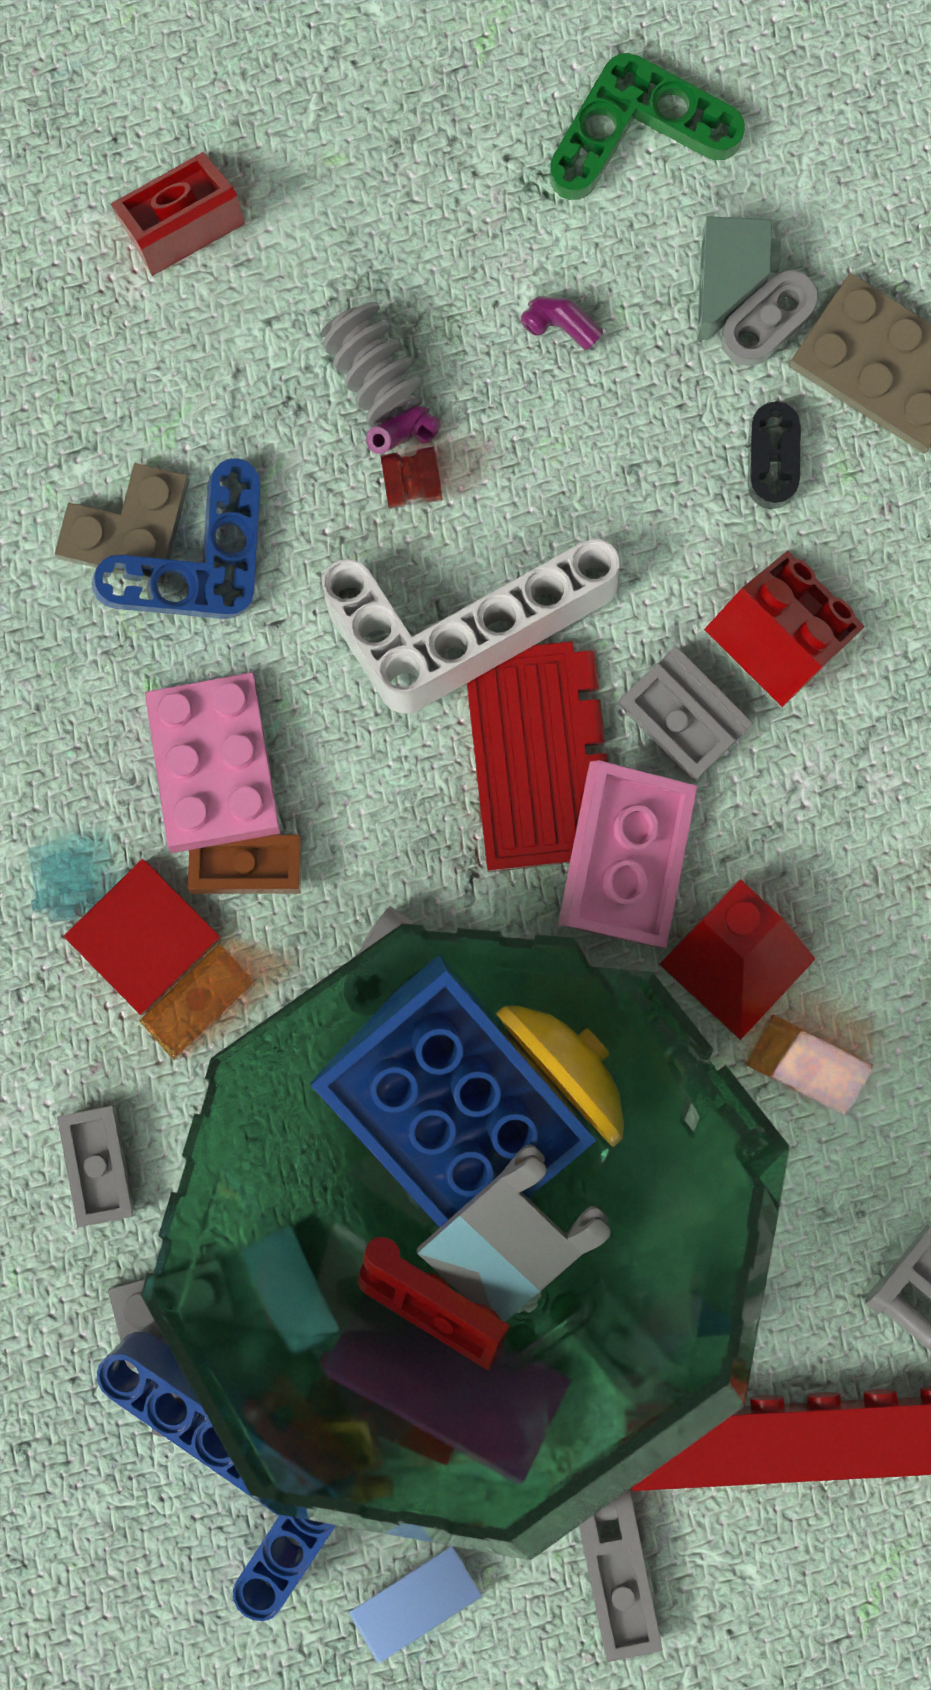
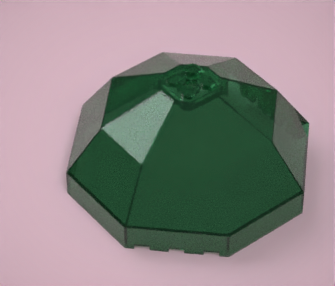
M401 924L211 1057L205 1080L209 1083L200 1114L194 1113L182 1153V1157L186 1160L177 1193L171 1192L158 1235L163 1240L154 1272L147 1273L141 1297L252 1497L279 1515L532 1560L745 1406L790 1146L727 1065L718 1071L716 1070L713 1063L709 1060L713 1052L712 1046L653 972L592 967L573 937L535 935V939L503 937L499 931L457 928L456 933L427 931L423 925ZM439 954L500 1023L501 1021L496 1016V1013L504 1006H521L552 1015L568 1025L577 1035L588 1028L610 1053L602 1063L612 1075L619 1090L624 1120L623 1139L615 1147L611 1146L586 1120L596 1142L529 1197L565 1234L587 1208L597 1206L607 1215L611 1234L603 1244L582 1254L540 1291L541 1298L537 1301L538 1306L529 1313L527 1311L516 1312L505 1322L510 1327L501 1352L489 1370L457 1352L371 1298L360 1289L358 1276L363 1264L365 1249L372 1239L378 1237H386L393 1240L400 1250V1257L425 1273H433L444 1279L417 1254V1248L440 1227L310 1084L317 1074L382 1005ZM691 1103L699 1116L694 1132L685 1121ZM447 1282L452 1290L459 1293L449 1282Z

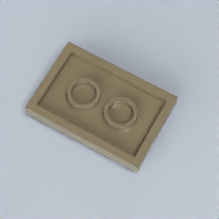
M850 272L791 359L788 367L925 454L931 445V324Z

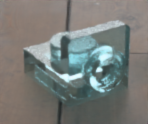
M79 839L28 848L35 899L31 900L33 912L41 915L48 914L49 922H62L81 918V908L92 907L96 904L85 840Z

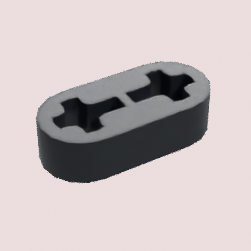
M777 401L766 403L757 410L752 418L748 432V490L753 501L767 509H777L788 504L795 495L800 481V419L792 407ZM770 417L778 418L779 426L788 428V431L783 432L779 439L778 449H770V433L760 429V427L767 425ZM770 462H778V478L788 483L781 487L777 495L770 494L769 486L759 482V480L766 478L770 469Z

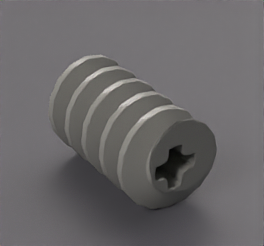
M370 302L342 312L328 322L320 333L322 337H325L323 341L325 351L328 354L336 355L333 361L336 370L343 374L347 373L344 379L347 389L358 392L355 397L357 406L362 410H369L366 420L372 428L414 406H419L423 398H415L413 395L423 383L421 376H414L408 379H404L402 376L412 365L410 357H404L395 361L391 358L401 347L400 340L392 339L382 342L380 339L390 329L388 320H382L373 324L370 322V319L380 310L377 302Z

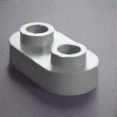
M794 270L782 271L772 276L728 317L721 337L722 347L726 355L732 361L745 366L762 363L812 316L817 304V290L812 280L805 274ZM782 297H790L795 301L797 308L791 311L784 310L780 307L778 300ZM745 332L752 333L756 336L758 343L752 347L745 346L740 342L739 335Z

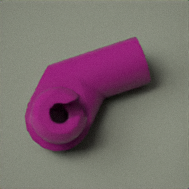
M538 296L528 302L529 308L521 315V324L531 334L535 336L541 335L546 332L548 326L561 327L585 351L603 333V330L570 299Z
M414 406L371 428L367 433L366 443L368 448L376 454H383L405 443L413 436L422 444L430 443L440 430V420L429 414V408Z

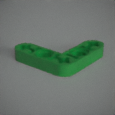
M631 53L618 54L612 57L603 68L555 151L550 164V184L559 196L568 200H579L588 196L597 185L634 119L702 156L715 161L726 160L739 150L745 132L744 119L733 106L642 57ZM627 72L635 75V86L629 85L625 91L616 88L617 77L624 78ZM652 83L656 87L652 90L649 105H644L642 103L644 92L648 94L649 86ZM667 95H676L685 101L688 111L678 119H669L660 113L658 102ZM701 109L703 110L701 122H697L696 130L693 131L689 127L693 124L696 110ZM594 115H604L613 121L615 131L605 139H597L587 133L585 122ZM720 123L728 125L727 135L729 137L723 136L719 142L713 141L710 138L711 128L716 129ZM582 147L588 152L584 160L582 173L585 178L576 176L572 182L566 181L564 179L565 169L563 166L572 168L580 156V149Z

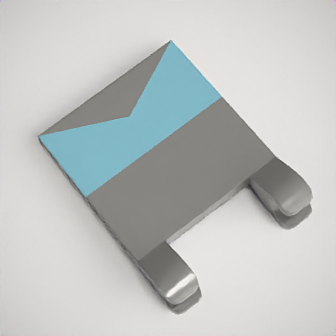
M531 1144L524 1146L500 1175L417 1248V1254L461 1295L473 1303L488 1306L504 1322L582 1254L603 1244L611 1234V1229L608 1225L609 1219L597 1206L587 1208L565 1234L522 1193L523 1190L539 1182L547 1171L544 1164V1155Z

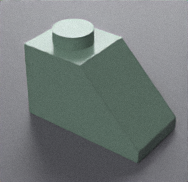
M706 217L701 236L697 340H708L725 325L728 317L767 282L770 272L778 273L781 240L772 239V219Z

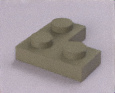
M134 463L121 515L68 502L55 556L60 560L97 568L102 560L111 555L170 559L190 481L188 476ZM114 568L113 572L122 574L123 570ZM143 570L144 576L142 579L149 580L151 571ZM166 574L159 578L158 583L163 584Z

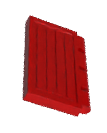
M573 641L534 645L466 683L487 872L569 864L590 761L598 760L608 762L607 753L585 754V747L602 745L606 742L601 700L589 699L579 701V693L599 690L595 651L574 652Z

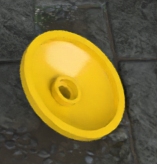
M504 1006L496 1013V1016L582 1116L611 1146L615 1147L623 1139L624 1120L619 1090L612 1075L602 1063L610 1055L605 1046L588 1028L577 1035L568 1025L548 1013L521 1006Z

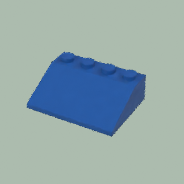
M440 954L400 987L310 1082L312 1088L439 1227L444 1225L500 1175L524 1146L531 1144L544 1155V1164L547 1170L545 1176L539 1182L522 1191L529 1198L596 1142L584 1117Z

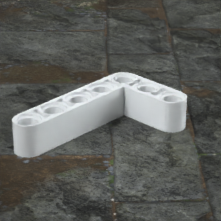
M590 539L581 542L413 637L409 634L370 571L362 563L352 559L334 562L326 569L323 575L322 588L331 619L384 703L391 710L398 713H412L608 604L614 599L618 591L620 558L616 549L606 541ZM590 568H598L603 570L606 575L599 579H590L582 573ZM347 588L361 590L360 594L351 599L337 597L338 593ZM544 594H551L558 597L560 601L546 606L537 603L535 599ZM495 621H506L513 625L512 628L505 632H494L487 628L488 625ZM376 630L389 634L385 640L377 643L364 640L367 634ZM449 647H458L465 651V654L454 660L445 659L439 655L444 649ZM403 673L412 674L418 678L412 685L406 687H399L391 683L396 676Z

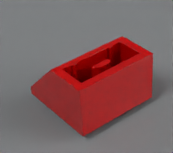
M787 550L743 586L704 630L783 707L865 626L855 617L854 611L844 600L835 597L816 578L814 571L807 563L796 559Z

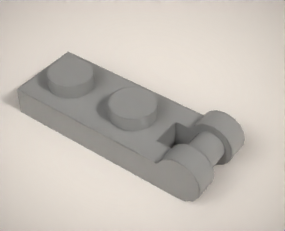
M629 1487L612 1490L613 1496L591 1500L590 1495L573 1498L607 1662L663 1651ZM618 1519L621 1535L599 1539L596 1523Z

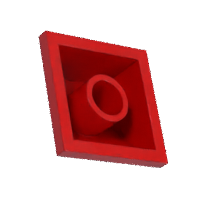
M740 879L725 892L659 965L730 1032L741 1040L813 963L815 957L784 919Z

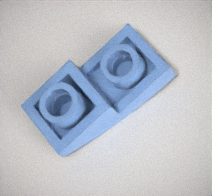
M451 1546L348 1613L377 1664H379L481 1598L482 1595L455 1549Z

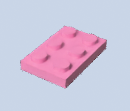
M253 672L145 692L169 851L176 853L280 834L261 710Z
M600 760L590 761L558 921L559 926L655 948H667L697 785Z

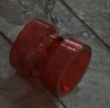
M434 446L419 448L411 456L402 457L397 452L380 455L389 509L405 507L409 500L421 499L425 503L443 501Z

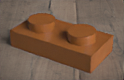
M269 835L189 850L188 891L191 894H301L302 838L300 835Z

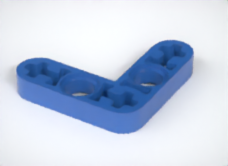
M227 459L219 463L209 477L203 563L130 555H111L102 560L93 574L91 581L92 590L97 600L110 608L217 619H230L242 614L252 602L255 585L260 480L255 468L242 459ZM230 473L238 474V482L247 485V489H243L236 499V512L246 510L247 516L236 512L217 513V508L225 511L229 506V488L220 486V482L226 481ZM223 525L238 527L245 536L244 549L238 553H228L222 550L216 542L217 529ZM214 561L227 566L244 564V570L236 567L232 572V589L241 591V597H236L230 606L223 605V596L214 594L213 588H219L224 582L226 567L215 568ZM114 568L123 570L124 579L141 581L144 576L143 570H150L151 575L146 587L148 599H141L139 597L143 587L127 586L122 595L113 594L112 585L103 583V578L110 577ZM166 573H176L182 576L188 585L186 598L178 602L166 600L158 591L159 578Z

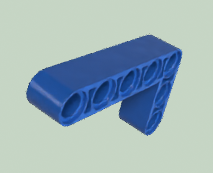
M146 1332L128 1334L99 1364L97 1382L102 1392L112 1401L279 1516L233 1588V1601L237 1609L245 1617L254 1621L272 1619L280 1611L352 1501L355 1487L350 1473L343 1466L155 1336ZM125 1360L132 1363L137 1368L138 1373L132 1371L127 1366ZM172 1393L181 1397L186 1406L178 1403ZM219 1426L227 1429L234 1438L226 1436ZM267 1460L275 1462L282 1471L273 1469ZM314 1493L324 1496L330 1504L321 1502ZM287 1536L295 1539L301 1546L293 1544ZM260 1579L268 1582L272 1587L265 1585Z

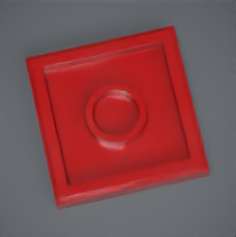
M143 858L63 936L139 1015H144L222 938Z

